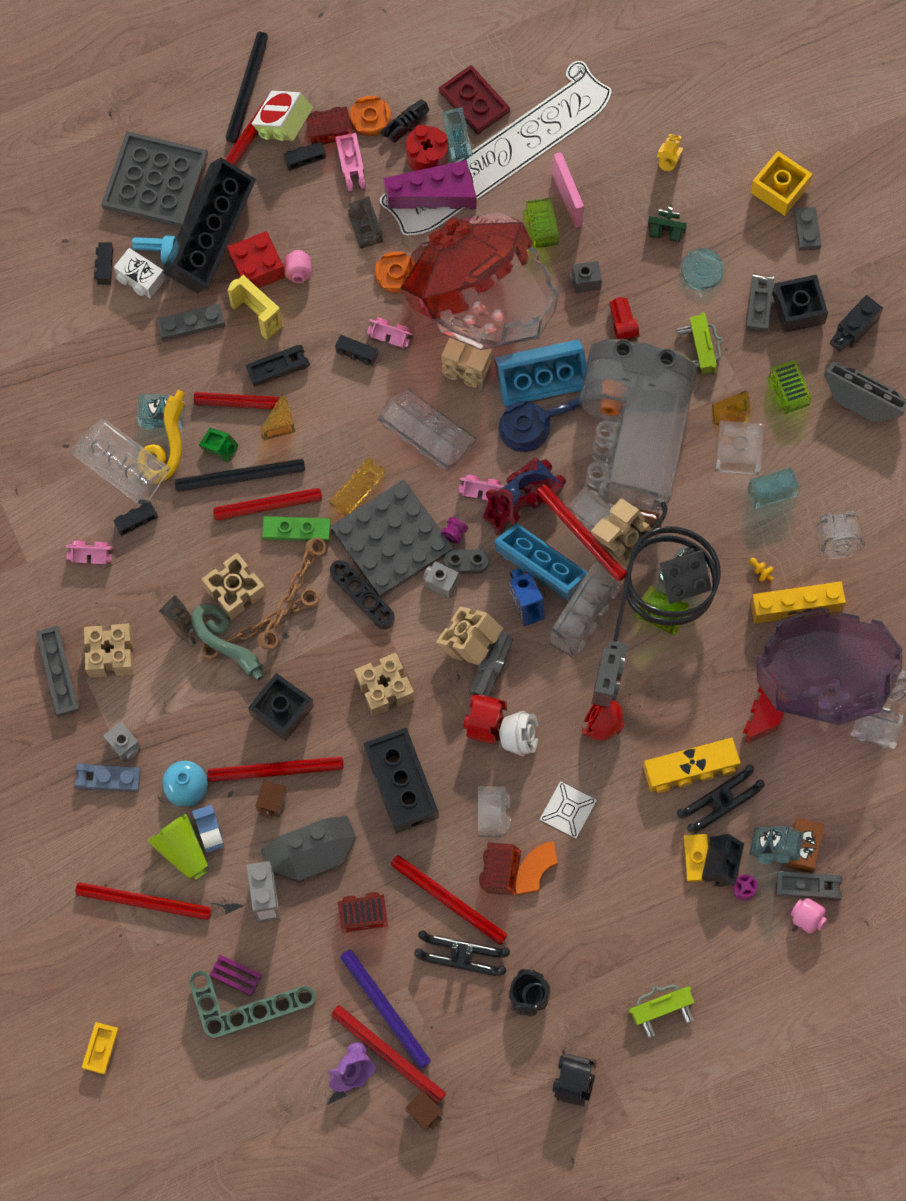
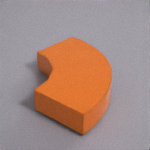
M554 841L536 847L523 860L516 877V896L539 892V882L542 875L549 868L558 865Z

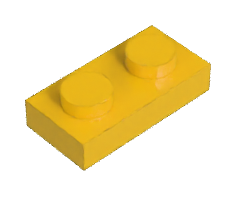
M95 1022L82 1069L106 1075L119 1028Z

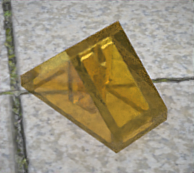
M745 390L712 404L714 425L748 424L751 412L749 392Z
M283 394L260 429L261 437L264 440L295 432L288 401Z

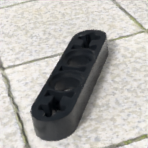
M342 560L333 562L330 566V575L334 582L380 629L391 628L395 621L392 609L348 563ZM336 568H344V574L347 577L346 581L340 573L336 575ZM352 582H358L361 585V589L357 592L350 591L348 587ZM368 597L376 600V604L371 608L363 604L364 600ZM380 606H382V607L380 608V612H381L384 616L389 615V616H388V618H389V621H388V622H386L385 620H383L382 622H380L381 617H380V614L377 612V610L379 609Z

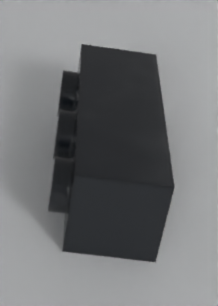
M321 141L313 142L311 145L302 146L296 150L284 153V160L289 171L326 159Z
M99 242L98 247H96L98 258L95 259L97 272H94V279L97 280L98 285H111L114 251L112 242Z
M340 335L335 345L336 352L339 355L349 356L352 360L362 361L365 365L373 366L378 356L377 348Z
M150 501L141 504L136 509L129 510L124 515L117 516L113 521L120 535L123 536L158 518V515Z

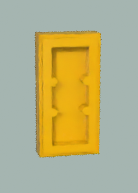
M707 834L684 835L687 882H703L701 878L708 850Z

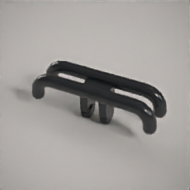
M747 765L736 776L686 808L677 810V816L683 819L707 804H710L714 811L698 822L688 825L687 830L690 834L701 831L755 796L764 788L765 782L760 779L752 787L733 798L734 795L731 789L752 775L754 766Z
M424 930L418 933L421 941L452 948L451 957L427 953L418 948L414 951V955L419 960L492 976H503L506 973L505 966H489L471 962L473 953L506 958L510 955V949L507 947L494 948L431 935Z

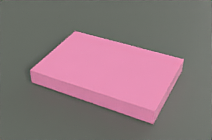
M559 152L553 156L552 175L574 228H578L583 223L584 205L563 154Z

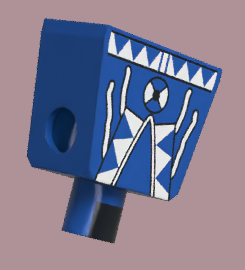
M522 569L513 570L510 573V591L523 626L544 620L543 598L531 573L523 574Z

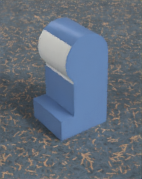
M209 805L192 811L206 852L209 853L225 848L213 806Z

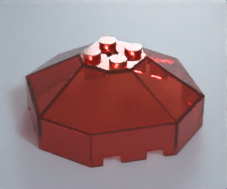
M501 212L459 220L451 218L439 230L432 232L429 238L412 252L400 289L411 309L432 320L441 318L442 314L440 312L449 309L452 314L467 311L469 306L461 290L474 287L477 293H485L495 285L491 278L492 275L495 274L497 279L501 280L512 272L513 264L510 261L513 260L515 253L523 267L527 264L529 257L527 249L532 247L533 242L522 221Z

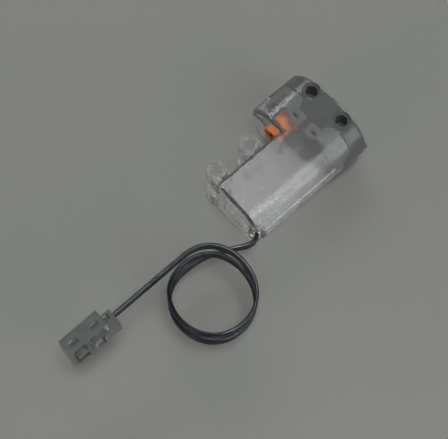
M626 339L602 340L593 343L590 348L579 404L587 413L604 421H601L596 427L591 456L597 462L591 463L587 469L583 498L589 503L613 507L622 498L637 509L652 512L662 510L663 513L651 527L652 530L645 533L637 541L627 566V576L624 579V591L614 639L609 641L608 648H603L591 704L610 707L611 701H616L628 644L617 641L626 599L630 607L647 621L666 626L683 625L698 619L708 610L717 592L721 577L719 558L714 548L706 539L685 528L676 526L659 527L667 515V504L672 496L697 365L685 355L671 349H662L647 343H634ZM607 431L611 435L608 437H604L600 434V432ZM604 447L607 451L601 453L596 448ZM599 472L602 475V477L595 478L591 475V473ZM594 487L599 492L591 493L588 491V488ZM662 533H676L687 536L700 543L709 552L712 559L703 548H701L699 545L686 538L674 535H660L655 537L652 536ZM658 542H674L693 548L694 551L703 550L705 561L712 575L711 594L700 605L684 611H666L649 605L638 596L631 580L633 563L638 553L645 547ZM640 607H642L643 609H645L646 611H648V612H650V613H652V614H655V615H658V616H662V617H668V618L686 617V618H681V619H663V618H658V617H655V616H652V615L646 613V612L643 611Z

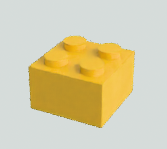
M777 151L753 180L750 193L786 216L810 186L813 174Z

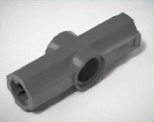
M501 632L498 640L493 644H489V651L485 659L478 665V673L470 690L471 695L490 696L496 679H499L501 676L506 655L513 641V638L508 636V634Z

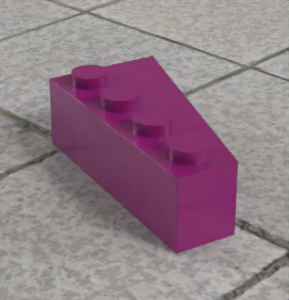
M467 160L383 178L389 209H417V207H428V209H437V207H450V209L469 207V209H477V197Z

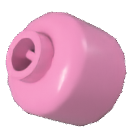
M302 250L290 252L284 259L285 277L294 283H303L308 280L312 275L311 257Z
M809 898L803 901L799 900L791 912L793 924L807 933H813L816 929L821 931L827 922V918L824 917L826 914L825 908Z

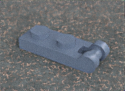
M76 764L78 776L75 779V788L139 792L140 768ZM87 774H93V781L86 780Z

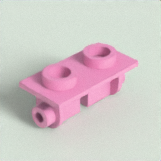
M377 317L376 321L370 319L374 323L373 327L369 326L367 334L371 338L385 342L389 334L391 335L390 344L401 348L409 347L410 339H407L408 335L414 336L413 333L409 332V327L397 324V327L388 325V320Z
M466 474V478H460V480L464 481V485H459L458 493H462V496L478 498L479 490L483 491L482 499L488 500L486 497L488 490H497L504 485H500V480L488 478V481L484 482L479 481V476Z
M72 540V544L66 545V548H71V552L67 551L66 556L67 560H71V563H87L88 555H91V563L107 565L108 562H112V554H108V550L114 549V546H108V542H94V545H86V541Z

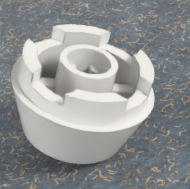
M520 711L504 717L499 736L502 747L505 750L520 756L536 751L538 738H535L534 727H538V721L535 714Z

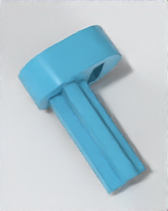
M164 236L163 239L134 237L132 239V249L161 251V263L165 264L177 237Z

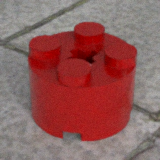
M416 126L406 140V158L410 168L413 171L446 165L449 158L447 135L433 126Z
M473 694L470 701V708H472L470 716L466 715L463 728L467 729L466 737L496 745V741L500 740L499 731L504 719L502 713L503 710L507 711V701Z

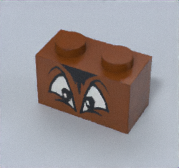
M796 818L794 824L789 825L787 837L791 838L790 845H785L782 859L786 860L785 867L813 873L824 824Z

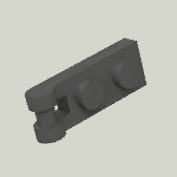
M752 274L746 324L747 330L768 332L774 276L761 277L759 274ZM758 285L766 286V288H758Z
M778 871L776 896L840 901L842 900V892H840L842 876ZM824 883L831 884L830 890H824Z

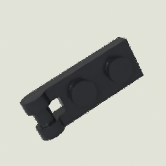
M296 345L245 365L253 386H258L296 370L308 368L310 362L304 356L303 346ZM296 357V361L291 362L290 358Z

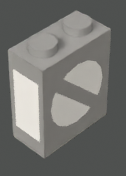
M270 861L248 864L247 871L252 908L257 922L280 919L275 876Z

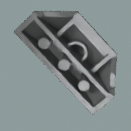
M832 362L824 373L835 402L841 404L846 409L860 414L864 419L878 422L902 416L906 411V399L899 392L855 368Z
M348 816L325 818L281 835L261 850L266 862L270 861L274 873L300 882L341 866L356 836Z

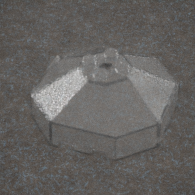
M497 233L488 235V240L478 241L477 237L460 240V244L450 247L448 243L440 244L422 271L419 288L440 333L479 350L539 338L556 311L559 290L556 286H552L550 282L551 276L545 264L541 265L539 261L538 251L533 247ZM488 314V318L485 320L481 319V315Z

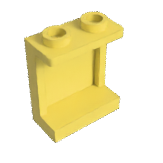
M244 275L230 283L228 294L231 307L235 310L242 303H245L259 315L261 335L266 340L270 339L283 327L280 308Z

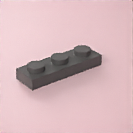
M220 303L157 319L162 341L226 326Z

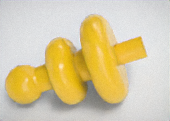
M755 558L749 560V564L756 568L754 573H761L759 581L762 582L766 578L770 581L774 579L770 575L773 572L772 566L765 569L766 564L764 562L759 564Z

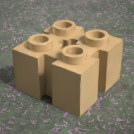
M451 334L441 355V363H443L442 374L451 380L461 378L465 380L464 383L467 386L482 389L492 368V349L478 343L472 344L468 342V339Z
M621 498L609 511L610 516L607 519L602 518L591 532L618 563L626 567L629 564L631 553L637 541L652 529L649 524L644 522L646 519L640 510Z
M238 553L223 562L224 569L218 572L215 568L201 579L205 590L214 601L218 599L220 608L230 621L245 611L244 604L249 601L253 605L266 595L264 584L254 572L250 574L248 565Z
M460 606L451 619L452 625L449 629H444L436 643L451 658L461 661L465 659L469 663L480 665L489 651L487 649L488 645L498 640L503 628L488 613L478 610L474 612L472 609Z
M130 624L111 625V630L104 631L102 626L84 627V644L88 653H85V670L89 678L107 677V671H114L116 676L134 675V657L130 650L133 649V632Z
M397 653L379 659L380 665L376 667L369 663L354 669L355 678L361 692L365 693V700L372 717L389 711V705L396 702L399 707L414 701L413 689L407 676L404 677L403 667ZM386 682L388 686L384 687L381 683Z

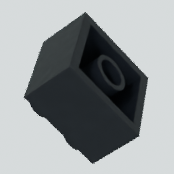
M817 274L774 284L772 296L783 333L826 323L828 310Z
M275 673L248 707L250 716L287 741L314 705L311 697Z

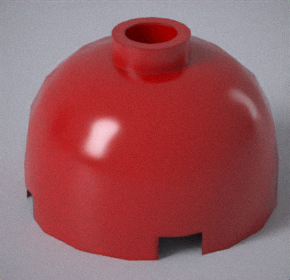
M611 701L610 707L592 704L584 720L588 722L587 728L582 727V733L599 741H606L615 734H620L625 725L622 721L623 710L617 701Z

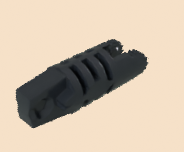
M420 99L406 108L397 118L393 119L381 131L382 136L390 138L393 143L401 139L429 112L427 102Z

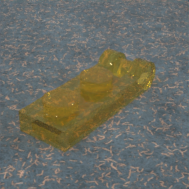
M370 457L364 460L361 467L330 500V505L344 516H347L356 508L386 473V469L382 466L378 467ZM368 471L373 473L371 478L365 475Z

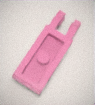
M356 133L336 136L343 177H345L348 191H353V183L350 178L353 175H358L359 186L361 189H365L364 167Z

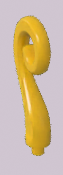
M177 390L175 396H169L164 408V424L170 445V456L166 466L160 471H153L148 467L147 461L151 454L156 455V463L158 465L165 463L166 453L159 445H148L138 455V470L141 476L149 482H164L179 467L182 457L179 417L186 404L182 401L186 393L181 390Z

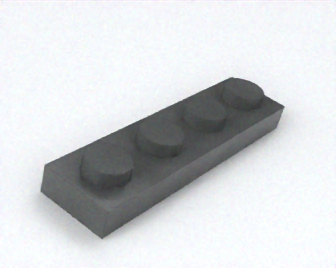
M54 626L36 631L57 717L79 712L59 627Z

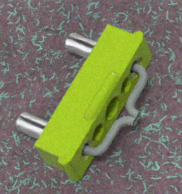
M702 312L701 315L690 317V326L677 328V334L680 336L693 333L699 360L692 362L701 368L702 374L711 372L716 374L718 371L716 361L721 358L720 344L723 343L722 337L717 336L715 326L707 323L706 314ZM709 327H712L715 339L720 340L717 342L716 345L718 352V357L716 358L713 350Z
M672 984L659 988L656 985L651 987L652 991L638 998L637 1006L628 1010V1013L633 1017L635 1025L643 1024L647 1037L652 1038L655 1036V1032L650 1020L681 1009L686 1023H690L694 1019L688 1005L695 1002L690 992L691 987L686 986L679 989L678 986ZM671 988L676 990L641 1004V1000L652 996L655 993V989L659 992Z

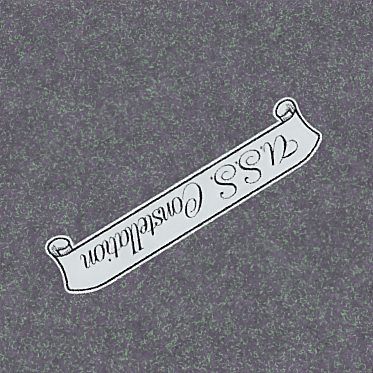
M575 61L567 68L566 76L572 82L457 161L467 160L477 199L593 119L603 110L610 99L611 88L599 82L591 74L583 61ZM385 193L380 198L381 206L392 213L400 226L402 234L407 236L429 232L465 208L450 209V207H437V209H428V207H417V209H389Z

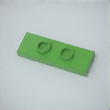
M264 516L262 538L263 540L309 541L310 539L321 538L324 542H329L331 521L329 518Z

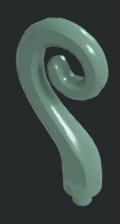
M213 604L198 605L191 615L192 627L197 636L211 648L234 659L249 677L254 676L257 681L261 680L264 677L261 671L263 665L251 651L224 641L214 635L224 634L229 628L230 621L224 611ZM203 616H214L218 619L220 624H216L214 621L209 620L205 626L203 622Z

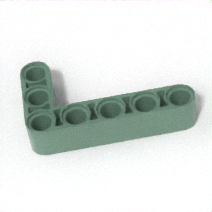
M196 971L189 980L204 1031L212 1038H220L309 1008L316 1000V994L311 987L301 986L222 1013L211 977L204 971ZM203 975L207 978V985L204 988H196L194 985L196 977ZM305 990L312 994V999L307 1004L301 1003L298 999L299 994ZM206 998H211L214 1001V1008L210 1011H204L201 1007L202 1001ZM280 998H286L289 1001V1008L286 1011H279L276 1008V1002ZM260 1005L267 1009V1014L262 1019L256 1018L253 1013L254 1009ZM235 1013H241L244 1016V1022L241 1026L236 1027L231 1023V1017ZM215 1020L219 1021L222 1027L221 1031L217 1034L210 1033L209 1024Z

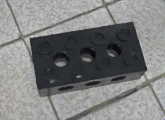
M407 728L363 743L364 751L395 833L397 834L438 819V808ZM391 757H397L399 759L395 763H391L388 761V759ZM398 778H405L407 780L403 784L396 782ZM408 798L415 800L411 805L403 803Z

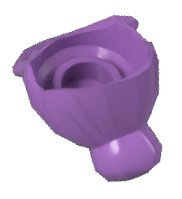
M362 1043L350 1044L347 1048L348 1054L341 1059L337 1069L328 1071L331 1074L329 1087L333 1091L344 1092L354 1087H361L374 1074L375 1065L366 1055L367 1049Z

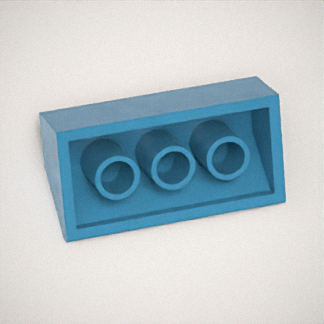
M579 339L494 357L497 378L505 407L520 401L529 402L585 389L586 360L584 348Z
M517 523L494 542L496 551L503 555L506 560L513 562L525 573H531L542 585L549 587L558 596L567 601L579 593L589 574Z

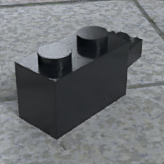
M865 295L838 324L837 331L831 339L830 345L839 352L848 345L853 348L880 319L883 307L868 295Z

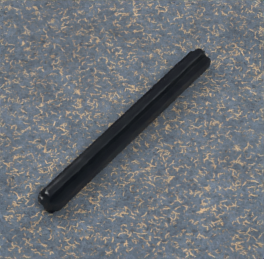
M259 31L256 34L225 136L227 142H237L268 40V34Z
M295 459L178 478L174 482L175 489L180 492L305 471V463L303 459Z

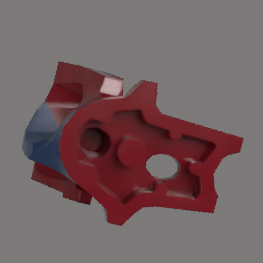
M537 457L533 458L524 467L512 473L506 479L507 485L497 490L491 489L486 492L488 505L483 517L492 523L497 536L506 529L510 522L515 525L519 521L520 509L529 506L536 509L545 503L537 494V489L541 485H547L557 497L560 494L566 479L562 475L554 476L550 472L552 464L547 459L539 461ZM520 489L524 490L525 497L521 495Z

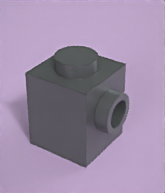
M598 261L573 264L572 273H569L570 286L574 285L575 293L601 290L602 278Z

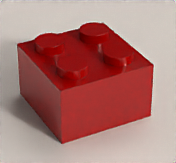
M267 231L227 246L229 258L238 277L240 278L244 275L257 288L285 278L284 266Z

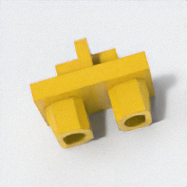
M669 134L665 143L658 150V164L662 170L671 171L676 167L683 152V148L679 147L681 136Z

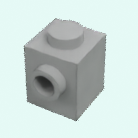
M435 561L433 566H428L424 573L425 587L449 599L459 581V572Z
M122 722L103 735L105 741L122 761L135 757L141 748L139 742Z

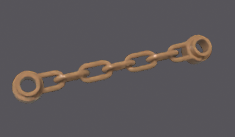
M321 538L310 539L307 542L302 565L299 571L295 572L292 577L289 591L281 599L274 620L268 624L265 632H262L258 637V644L261 648L267 650L277 646L279 623L282 617L288 613L295 592L300 589L304 582V574L307 568L313 564L316 556L322 555L326 550L325 542ZM308 554L313 556L311 560H306ZM296 577L301 578L298 586L297 584L293 585ZM283 602L288 603L285 610L280 609ZM271 627L276 628L274 632L269 631ZM265 637H266L267 640H268V643H267V644L265 643V640H264Z
M312 588L305 589L301 593V598L292 602L286 615L317 606L319 603L317 591ZM308 597H313L314 601L307 602L306 599ZM301 601L304 606L297 609V606L294 604ZM277 610L266 615L263 621L255 625H247L240 629L237 635L229 639L223 638L222 640L233 644L238 640L244 641L256 635L259 629L268 626L271 622L268 618L276 615ZM251 628L252 633L244 637V633L241 632ZM204 643L201 647L203 657L209 661L217 659L220 652L215 650L213 655H208V650L213 648Z

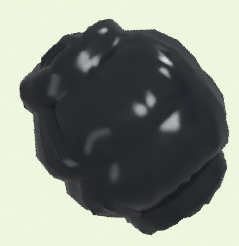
M520 969L510 986L509 999L512 1002L511 1010L520 1015L535 1016L539 1010L546 1008L550 996V986L544 979V975L535 970Z

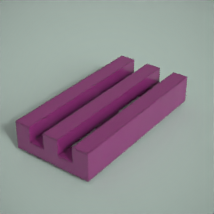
M219 955L213 970L209 974L211 978L251 997L262 977V974L222 955ZM222 962L255 977L254 981L221 966ZM218 970L251 985L250 989L218 975Z

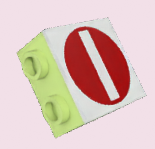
M271 91L253 120L252 125L263 139L294 141L313 106L301 92Z

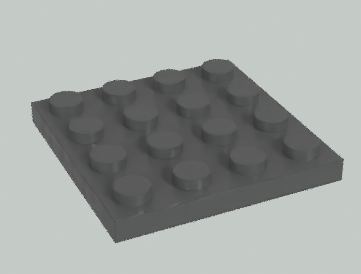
M126 131L101 204L102 208L182 227L190 210L208 151Z
M405 480L400 481L330 526L332 532L380 598L425 570L428 566L434 564L435 561L437 562L445 557L449 551L454 550L451 543L441 534L440 528Z

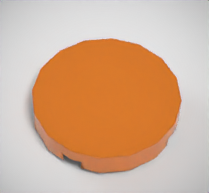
M364 96L355 101V104L351 106L349 113L352 128L359 134L375 136L381 134L383 128L391 122V110L389 105L385 101L380 100L379 97Z
M392 251L384 254L375 265V278L382 289L391 293H401L414 285L417 279V265L415 260L407 256L406 253Z

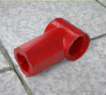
M618 297L610 301L609 306L614 320L616 339L629 340L640 337L638 323L633 318L628 298Z

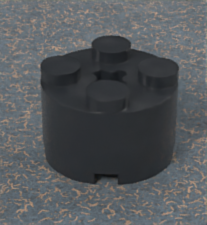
M572 1054L560 1056L558 1069H561L560 1076L555 1078L552 1092H555L554 1097L557 1098V1101L582 1107L587 1106L586 1101L590 1099L595 1075L591 1074V1069L596 1068V1060Z

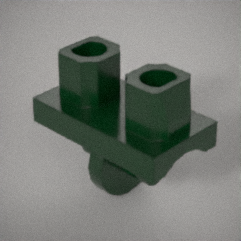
M669 205L668 211L659 209L658 216H664L666 219L649 216V236L660 238L663 227L671 229L669 240L680 242L683 231L686 232L687 223L671 220V218L679 219L680 213L672 212L673 205Z

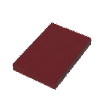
M472 65L439 87L441 95L477 135L510 112V107Z

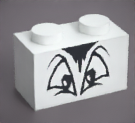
M130 248L114 266L116 279L120 283L132 286L137 294L140 296L145 295L150 299L166 280L165 274L162 273L160 267Z

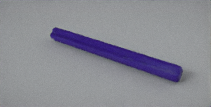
M352 950L344 952L341 955V960L420 1069L428 1066L431 1059Z

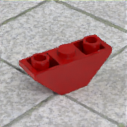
M768 674L766 680H761L757 691L761 693L759 701L754 700L750 713L754 714L752 722L748 720L746 722L743 733L747 734L745 739L747 743L777 731L786 709L787 701L774 676Z

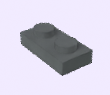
M816 207L795 208L794 217L799 251L821 249Z

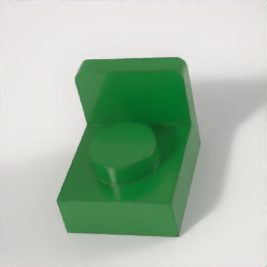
M209 427L199 446L202 450L217 454L223 461L229 462L238 448V443L229 433Z

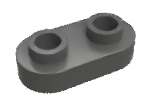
M479 549L452 550L444 558V566L459 572V574L482 573L489 565L488 555ZM479 557L482 561L476 563L474 558ZM458 558L459 562L453 563L451 560Z

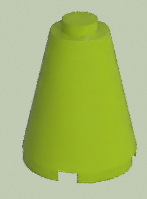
M186 814L160 830L158 835H154L148 840L153 848L188 879L194 877L197 880L207 873L205 870L208 867L207 861Z

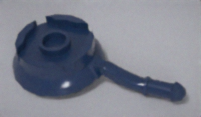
M584 393L582 396L572 401L569 400L568 403L548 411L527 401L513 403L504 411L499 421L498 430L501 440L507 447L518 452L536 450L545 443L550 434V417L558 416L571 410L574 411L575 408L589 403L592 397L590 394Z

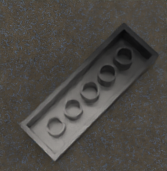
M221 157L210 163L162 269V273L196 293H200L209 287L256 178Z

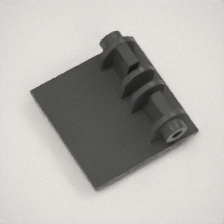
M687 548L684 550L683 556L659 563L669 604L712 590L703 550L694 551L693 548Z

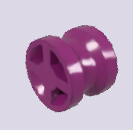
M450 517L447 521V527L442 529L441 534L448 541L460 544L462 534L466 533L469 528L461 520Z
M749 874L740 875L737 878L736 885L733 886L735 897L741 901L752 899L758 888L756 879Z

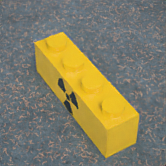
M842 581L753 594L750 602L754 624L843 611L846 604Z
M728 738L645 760L643 769L650 792L664 793L673 786L686 787L691 785L692 781L699 779L704 782L713 779L714 775L723 773V776L734 774L739 769L740 760L733 738Z

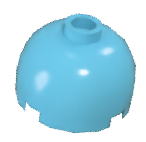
M187 760L178 761L169 766L164 773L162 780L163 792L168 801L175 806H195L207 794V775L194 762Z

